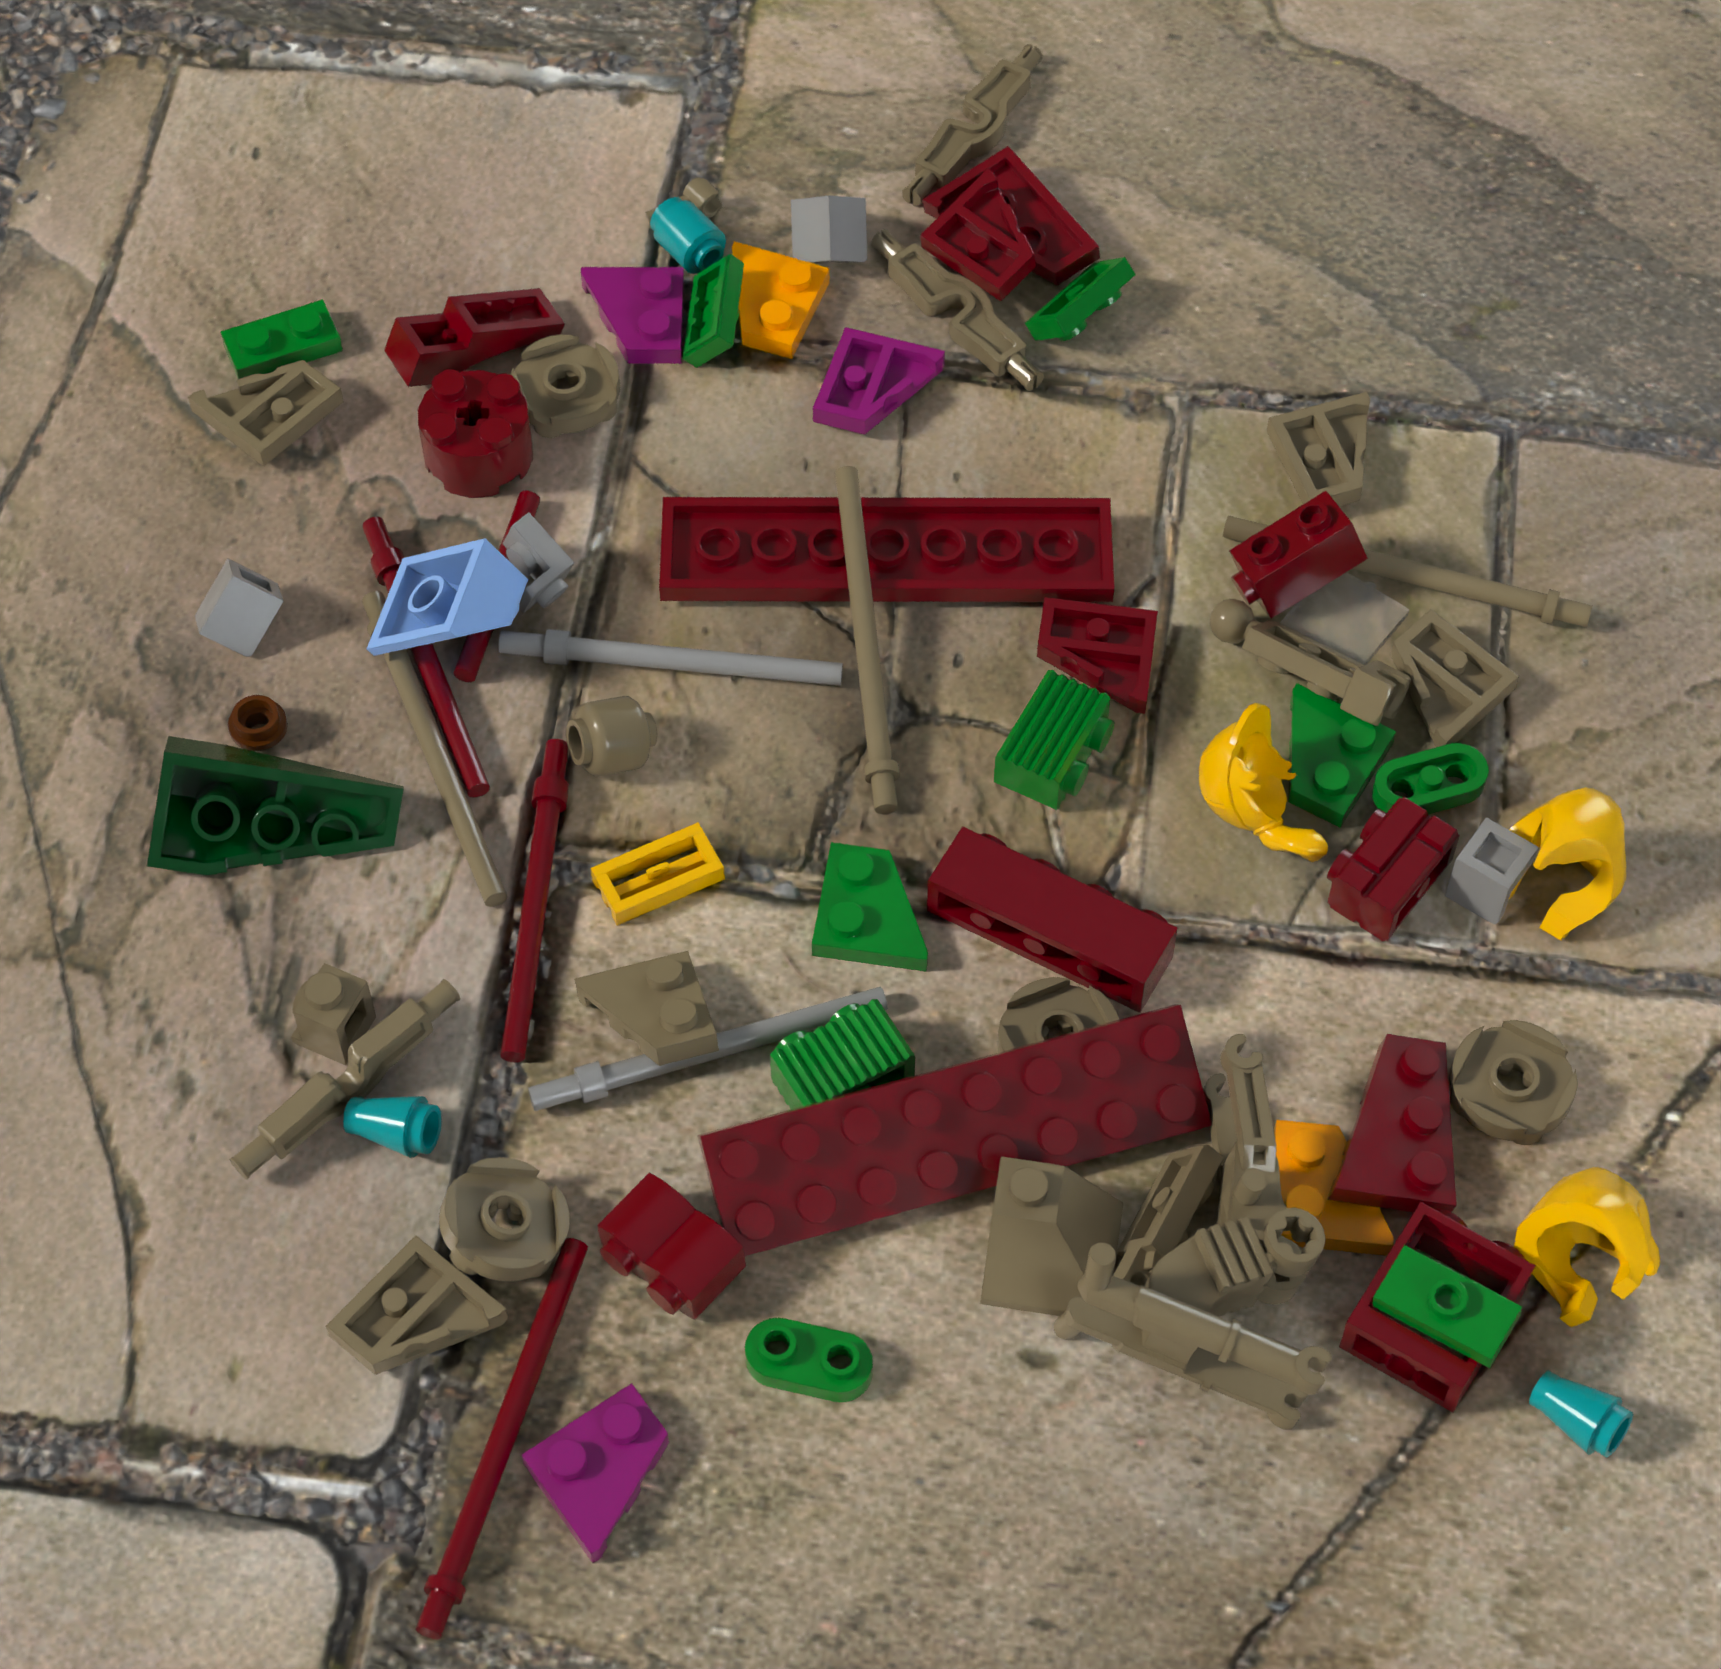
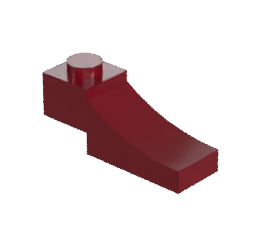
M540 288L449 296L443 313L395 318L384 351L408 387L432 385L433 377L444 370L464 371L477 363L501 353L531 345L546 337L561 335L565 323Z

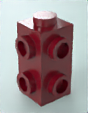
M1327 491L1317 495L1229 550L1239 571L1231 576L1237 590L1248 605L1258 601L1271 619L1368 559L1353 523Z

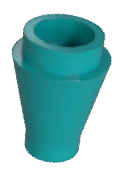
M354 1096L348 1101L343 1116V1127L346 1133L359 1135L409 1158H414L419 1153L427 1155L434 1150L440 1136L442 1124L440 1108L437 1105L429 1104L424 1096L360 1098Z
M1549 1370L1540 1377L1529 1398L1530 1405L1544 1413L1588 1455L1596 1451L1606 1458L1611 1456L1625 1437L1633 1419V1412L1622 1406L1621 1397L1559 1377Z

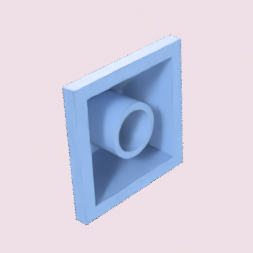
M486 538L403 558L367 650L373 656L509 626L519 611V603L528 579Z

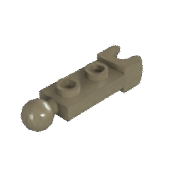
M1223 600L1211 612L1210 627L1213 634L1222 642L1234 644L1244 641L1242 648L1259 656L1257 662L1264 668L1280 674L1291 672L1307 680V687L1320 696L1330 699L1343 698L1340 709L1369 724L1379 726L1382 716L1394 719L1411 680L1405 673L1378 660L1363 665L1272 619L1261 623L1255 620L1252 609L1241 600Z

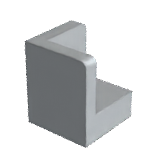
M820 196L791 200L793 258L810 263H858L867 260L866 198Z
M227 558L196 612L195 619L199 634L245 657L252 656L283 603L278 583Z
M1486 817L1456 858L1445 897L1490 923L1497 924L1504 915L1511 892L1535 860L1539 847Z

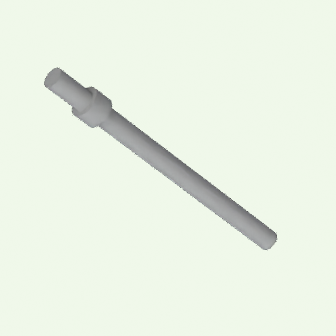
M547 629L546 634L501 630L499 638V653L543 657L544 663L568 665L569 660L837 686H841L843 663L577 638L571 637V631Z
M877 987L716 1033L719 1051L661 1066L657 1065L645 1054L600 1066L598 1061L574 1068L573 1075L528 1087L531 1104L534 1111H538L579 1098L582 1099L583 1103L608 1097V1090L781 1041L786 1036L797 1031H815L818 1026H825L838 1010L849 1004L867 1005L872 999H878L884 1010H887L886 997L882 987Z

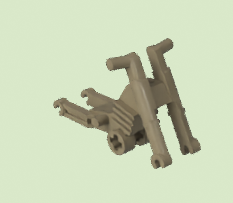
M1236 1034L1228 1039L1220 1056L1221 1065L1227 1073L1230 1096L1222 1097L1218 1094L1226 1081V1076L1222 1073L1211 1076L1203 1088L1212 1126H1209L1213 1149L1224 1157L1216 1171L1219 1185L1217 1222L1207 1230L1205 1228L1197 1230L1195 1235L1162 1257L1154 1267L1145 1286H1138L1113 1276L1112 1271L1116 1258L1114 1248L1103 1242L1094 1244L1089 1252L1085 1274L1078 1282V1290L1082 1297H1073L1069 1300L1066 1311L1054 1322V1331L1059 1338L1064 1340L1073 1339L1080 1332L1110 1343L1118 1352L1199 1384L1200 1389L1208 1392L1211 1389L1267 1412L1269 1419L1277 1427L1291 1430L1299 1421L1301 1414L1296 1408H1289L1285 1403L1293 1407H1300L1308 1394H1317L1324 1384L1325 1378L1321 1373H1314L1309 1368L1317 1372H1323L1332 1360V1355L1324 1348L1318 1346H1309L1302 1350L1243 1327L1241 1326V1321L1233 1318L1231 1321H1228L1220 1316L1226 1315L1229 1311L1231 1313L1240 1311L1243 1307L1245 1309L1253 1307L1257 1300L1274 1305L1285 1303L1293 1298L1305 1280L1307 1272L1312 1268L1323 1251L1325 1232L1315 1216L1302 1209L1287 1208L1283 1202L1279 1163L1276 1157L1277 1146L1262 1067L1263 1055L1260 1052H1252L1248 1058L1241 1057L1239 1053L1247 1039L1244 1034ZM1291 1231L1294 1241L1306 1242L1304 1249L1301 1250L1293 1241L1282 1236V1232ZM1274 1272L1281 1276H1286L1284 1282H1276Z

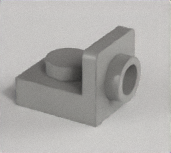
M528 512L511 526L503 542L507 549L506 554L509 561L524 576L530 575L535 580L525 588L520 600L519 609L523 613L537 602L544 609L558 599L569 587L564 580L574 564L571 558Z

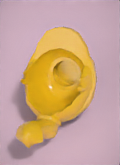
M1253 703L1244 710L1238 722H1234L1220 731L1203 751L1199 764V786L1201 793L1209 808L1217 816L1237 828L1253 831V834L1260 838L1263 845L1272 851L1291 852L1310 862L1318 861L1328 852V844L1324 837L1314 829L1293 828L1283 824L1282 815L1286 808L1287 796L1282 779L1291 780L1297 774L1288 772L1292 763L1285 760L1277 749L1272 746L1270 709L1266 705Z

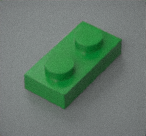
M1126 257L1094 262L1026 321L1025 325L1035 341L1052 338L1067 341L1080 334L1087 327L1088 324L1085 320L1093 312L1102 310L1116 302L1122 295L1120 288L1136 274Z
M323 299L220 331L223 345L238 379L257 373L268 374L275 371L278 367L301 360L311 362L343 351L340 336Z

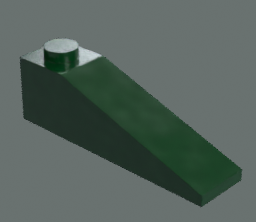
M168 736L162 762L147 867L200 875L225 873L228 869L257 864L270 866L282 864L283 860L314 855L327 857L394 846L404 786L234 746Z

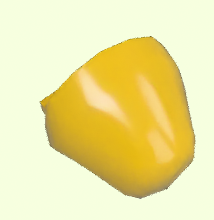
M1585 787L1569 790L1530 811L1509 829L1540 848L1533 863L1535 868L1543 870L1551 864L1564 865L1579 862L1594 877L1590 884L1581 890L1561 894L1549 908L1539 928L1555 938L1562 940L1567 937L1571 930L1593 919L1608 908L1621 893L1626 881L1625 823L1621 814V808L1610 796L1594 788ZM1522 878L1511 892L1509 899L1514 896Z
M1599 1167L1588 1168L1563 1177L1531 1209L1517 1227L1514 1248L1523 1255L1526 1261L1535 1265L1532 1275L1560 1304L1562 1312L1559 1319L1569 1327H1574L1591 1320L1598 1301L1591 1282L1577 1275L1570 1264V1252L1575 1244L1582 1243L1597 1247L1619 1260L1620 1267L1612 1284L1611 1291L1622 1300L1640 1286L1645 1274L1654 1276L1660 1265L1659 1248L1651 1234L1650 1217L1645 1199L1630 1183L1610 1170Z

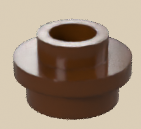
M251 695L241 699L234 706L228 720V729L234 743L243 749L251 751H263L277 745L285 736L288 726L282 707L269 697L263 695ZM266 724L261 728L251 729L254 725Z

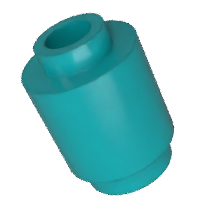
M673 197L665 200L656 208L650 220L651 229L654 231V238L688 273L698 274L723 258L726 246L725 234L694 203L687 200L683 201L679 197Z

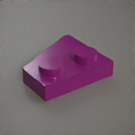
M581 267L582 288L586 294L590 293L599 307L601 320L607 330L616 336L617 347L628 364H682L684 267Z
M845 327L813 406V422L864 435L867 434L942 372L945 365V351Z
M631 1383L523 1453L522 1460L526 1469L590 1561L594 1563L603 1556L607 1549L606 1541L624 1511L629 1512L641 1491V1482L647 1472L653 1470L669 1444L668 1432Z

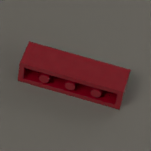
M962 826L928 879L927 911L1087 988L1091 986L1102 992L1107 998L1139 1013L1143 1010L1173 958L1178 928L1169 924L1160 914L1148 909L1139 910L1114 898L1105 888L1096 884H1084L1061 873L1052 863L1039 858L1031 859L1008 848L1003 841L990 834H978Z

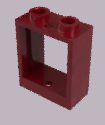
M1420 1202L1347 1320L1339 1348L1454 1413L1482 1364L1467 1356H1464L1462 1360L1381 1314V1310L1372 1306L1375 1293L1404 1245L1415 1251L1419 1249L1516 1304L1519 1303L1525 1293L1535 1265L1526 1261L1523 1255L1510 1244L1502 1241H1491L1467 1228L1465 1222L1456 1214L1444 1209L1435 1210Z

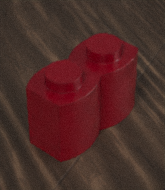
M650 1172L597 1225L603 1246L600 1249V1254L604 1260L622 1276L627 1277L633 1272L641 1279L647 1281L649 1285L646 1290L658 1306L671 1315H674L679 1310L695 1320L746 1267L744 1248L729 1232L713 1219L696 1210L673 1187Z

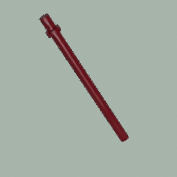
M566 1238L560 1250L437 1574L429 1575L423 1590L428 1595V1598L416 1626V1631L425 1637L441 1639L453 1605L461 1604L464 1598L466 1588L462 1585V1581L588 1251V1246L578 1239Z

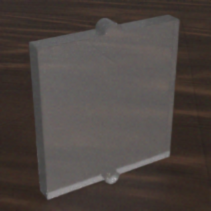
M1346 572L1296 603L1280 621V624L1366 665L1408 617L1410 609L1376 590L1374 582L1369 581L1365 583Z

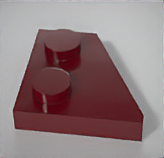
M989 169L969 186L920 235L921 245L924 250L999 301H1002L1036 267L1035 254L1026 236L1021 233L1017 218L1010 204H1006L999 190L994 172Z
M1044 597L1037 657L1091 688H1096L1100 693L1106 692L1111 699L1130 710L1145 714L1158 611Z

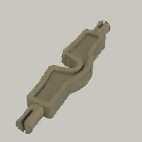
M1027 44L1013 62L1004 59L1000 60L991 72L965 95L963 113L977 124H970L952 118L943 121L929 145L915 160V177L902 191L904 199L909 204L913 201V206H919L934 186L940 189L950 183L971 159L984 155L999 143L1006 130L1007 116L1030 90L1031 71L1043 58L1042 52L1038 47L1035 46L1032 50V44Z
M883 229L881 234L879 232L876 233L871 241V247L888 260V276L910 296L926 316L932 317L953 308L962 310L949 323V334L955 343L979 359L996 376H1002L1009 372L1027 391H1033L1034 387L1037 388L1042 383L1044 373L1039 371L1025 358L1026 343L993 314L992 303L979 286L963 276L948 273L918 244L914 243L905 248L888 230Z
M443 979L440 984L421 1000L416 1002L413 998H409L384 1020L354 1041L348 1048V1066L345 1072L336 1079L328 1073H316L283 1105L258 1125L260 1135L238 1154L229 1159L234 1168L246 1180L249 1179V1176L274 1155L279 1159L285 1158L327 1121L344 1114L346 1105L352 1097L365 1098L393 1065L433 1032L431 1022L461 999L457 990L451 983Z

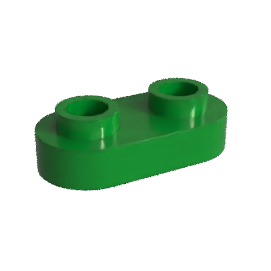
M1462 743L1446 744L1392 759L1384 763L1376 773L1372 789L1373 801L1378 809L1387 813L1399 798H1403L1395 795L1394 792H1403L1409 796L1407 799L1425 809L1428 815L1475 801L1482 794L1489 773L1488 763L1480 751ZM1457 777L1464 783L1455 784L1449 781L1448 778Z
M770 1318L758 1323L750 1331L745 1342L747 1369L757 1382L767 1387L832 1402H848L861 1396L867 1390L872 1380V1353L868 1345L861 1338L848 1332L785 1318ZM773 1341H782L789 1346L786 1352L779 1355L771 1354L766 1350V1347ZM844 1355L850 1358L852 1363L844 1369H837L829 1364V1360L834 1356Z

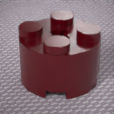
M448 369L433 377L432 387L425 392L418 407V427L427 471H431L433 476L444 483V489L449 493L468 498L499 494V486L511 482L517 475H519L520 479L525 477L533 461V445L527 400L521 392L520 383L511 374H497L484 370L459 372Z

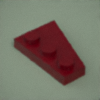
M1009 146L922 200L925 213L937 219L969 186L989 169L994 172L999 190L1006 204H1010L1017 218L1018 227L1021 233L1026 236L1035 254L1036 267L1031 272L1057 286L1100 259L1099 245Z
M1387 1034L1378 1047L1360 1101L1361 1107L1354 1128L1348 1136L1342 1154L1344 1157L1327 1200L1407 1212H1415L1420 1202L1435 1210L1444 1209L1452 1212L1457 1206L1446 1043Z

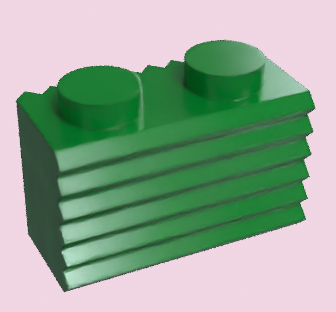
M1048 670L995 756L994 783L1058 810L1066 794L1076 796L1082 788L1089 770V764L1086 763V760L1090 757L1092 750L1101 753L1109 742L1115 725V721L1108 718L1110 696L1106 692L1099 693L1096 688L1089 689L1085 683L1079 684L1075 679H1068L1064 674L1058 675L1054 670Z
M872 999L867 1005L862 1004L860 1006L858 1003H853L841 1008L825 1026H818L814 1032L797 1031L782 1039L770 1054L771 1079L774 1085L777 1086L780 1095L784 1097L786 1104L789 1105L790 1109L915 1076V1055L878 999Z

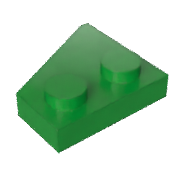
M1296 683L1290 701V711L1292 712L1289 760L1292 763L1290 773H1296L1297 775L1294 779L1289 780L1288 802L1341 828L1391 749L1396 731L1379 723V726L1369 724L1341 710V704L1320 696Z
M831 842L812 939V956L927 971L928 950L890 850Z

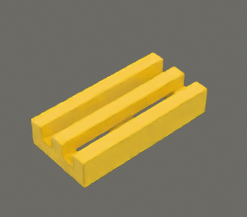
M699 822L591 867L592 881L595 887L600 889L602 899L606 907L611 909L612 918L617 926L725 880L724 866ZM696 847L698 849L697 852L669 864L668 862L660 863ZM648 868L646 873L615 887L612 884L617 880Z

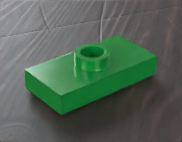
M732 254L726 255L694 276L683 359L696 368L731 348L734 344L736 322L739 318L738 306L744 263Z
M1406 1245L1402 1248L1375 1293L1372 1305L1488 1368L1495 1361L1518 1321L1522 1306Z

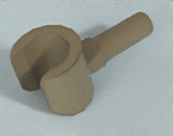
M704 178L692 179L685 187L683 196L679 197L683 201L687 200L694 203L708 218L715 216L722 208V203L717 198L719 195L718 190ZM656 208L645 212L649 223Z

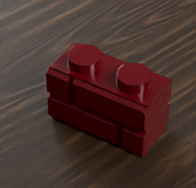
M1406 797L1399 798L1387 813L1377 809L1368 819L1360 834V839L1363 840L1362 844L1354 853L1344 849L1330 867L1327 879L1332 882L1327 903H1329L1331 909L1348 920L1359 922L1361 928L1381 941H1388L1453 860L1460 836L1457 829L1435 815L1430 817L1425 809Z

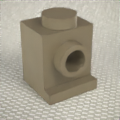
M324 963L319 972L311 976L296 994L293 1003V1014L297 1028L291 1036L292 1042L343 1065H347L348 1048L368 1031L376 1018L368 982ZM349 1018H351L350 1022L348 1023V1025H347L346 1028H345L344 1026L346 1025V1023H347V1021L349 1020Z

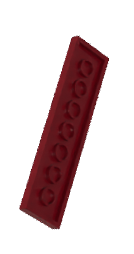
M663 497L659 579L660 601L850 602L838 497ZM861 497L873 602H1044V597L1080 602H1113L1115 586L1110 498Z
M1174 1004L697 1136L720 1224L743 1246L744 1254L748 1256L997 1186L1001 1157L1066 1167L1212 1126L1182 1007L1181 1005Z

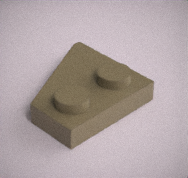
M304 360L278 367L275 371L268 374L257 373L237 379L238 389L207 398L205 391L200 390L188 397L192 412L263 467L343 403L341 388Z
M1367 392L1269 417L1267 433L1302 504H1305L1324 491L1329 493L1338 506L1360 501L1367 440V416L1370 405V397Z
M1431 609L1399 636L1392 645L1390 656L1397 670L1411 678L1408 692L1436 747L1457 743L1516 689L1519 679L1516 673Z
M688 951L575 978L579 1002L585 1007L592 1003L608 1015L611 1028L625 1039L637 1042L640 1046V1051L657 1065L661 1066L719 1051L717 1034Z
M415 1235L326 1325V1329L330 1338L372 1373L377 1375L499 1327L508 1319L506 1308Z

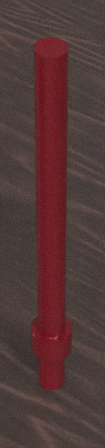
M371 517L362 525L373 553L370 563L378 583L386 586L389 594L401 561L405 557L401 549L394 547L383 518ZM433 643L410 648L468 796L476 798L485 795L490 790V785Z
M549 739L546 742L542 774L535 779L531 804L536 809L500 1055L503 1060L513 1063L525 1060L559 814L567 807L569 783L564 779L569 750L567 742L562 739Z

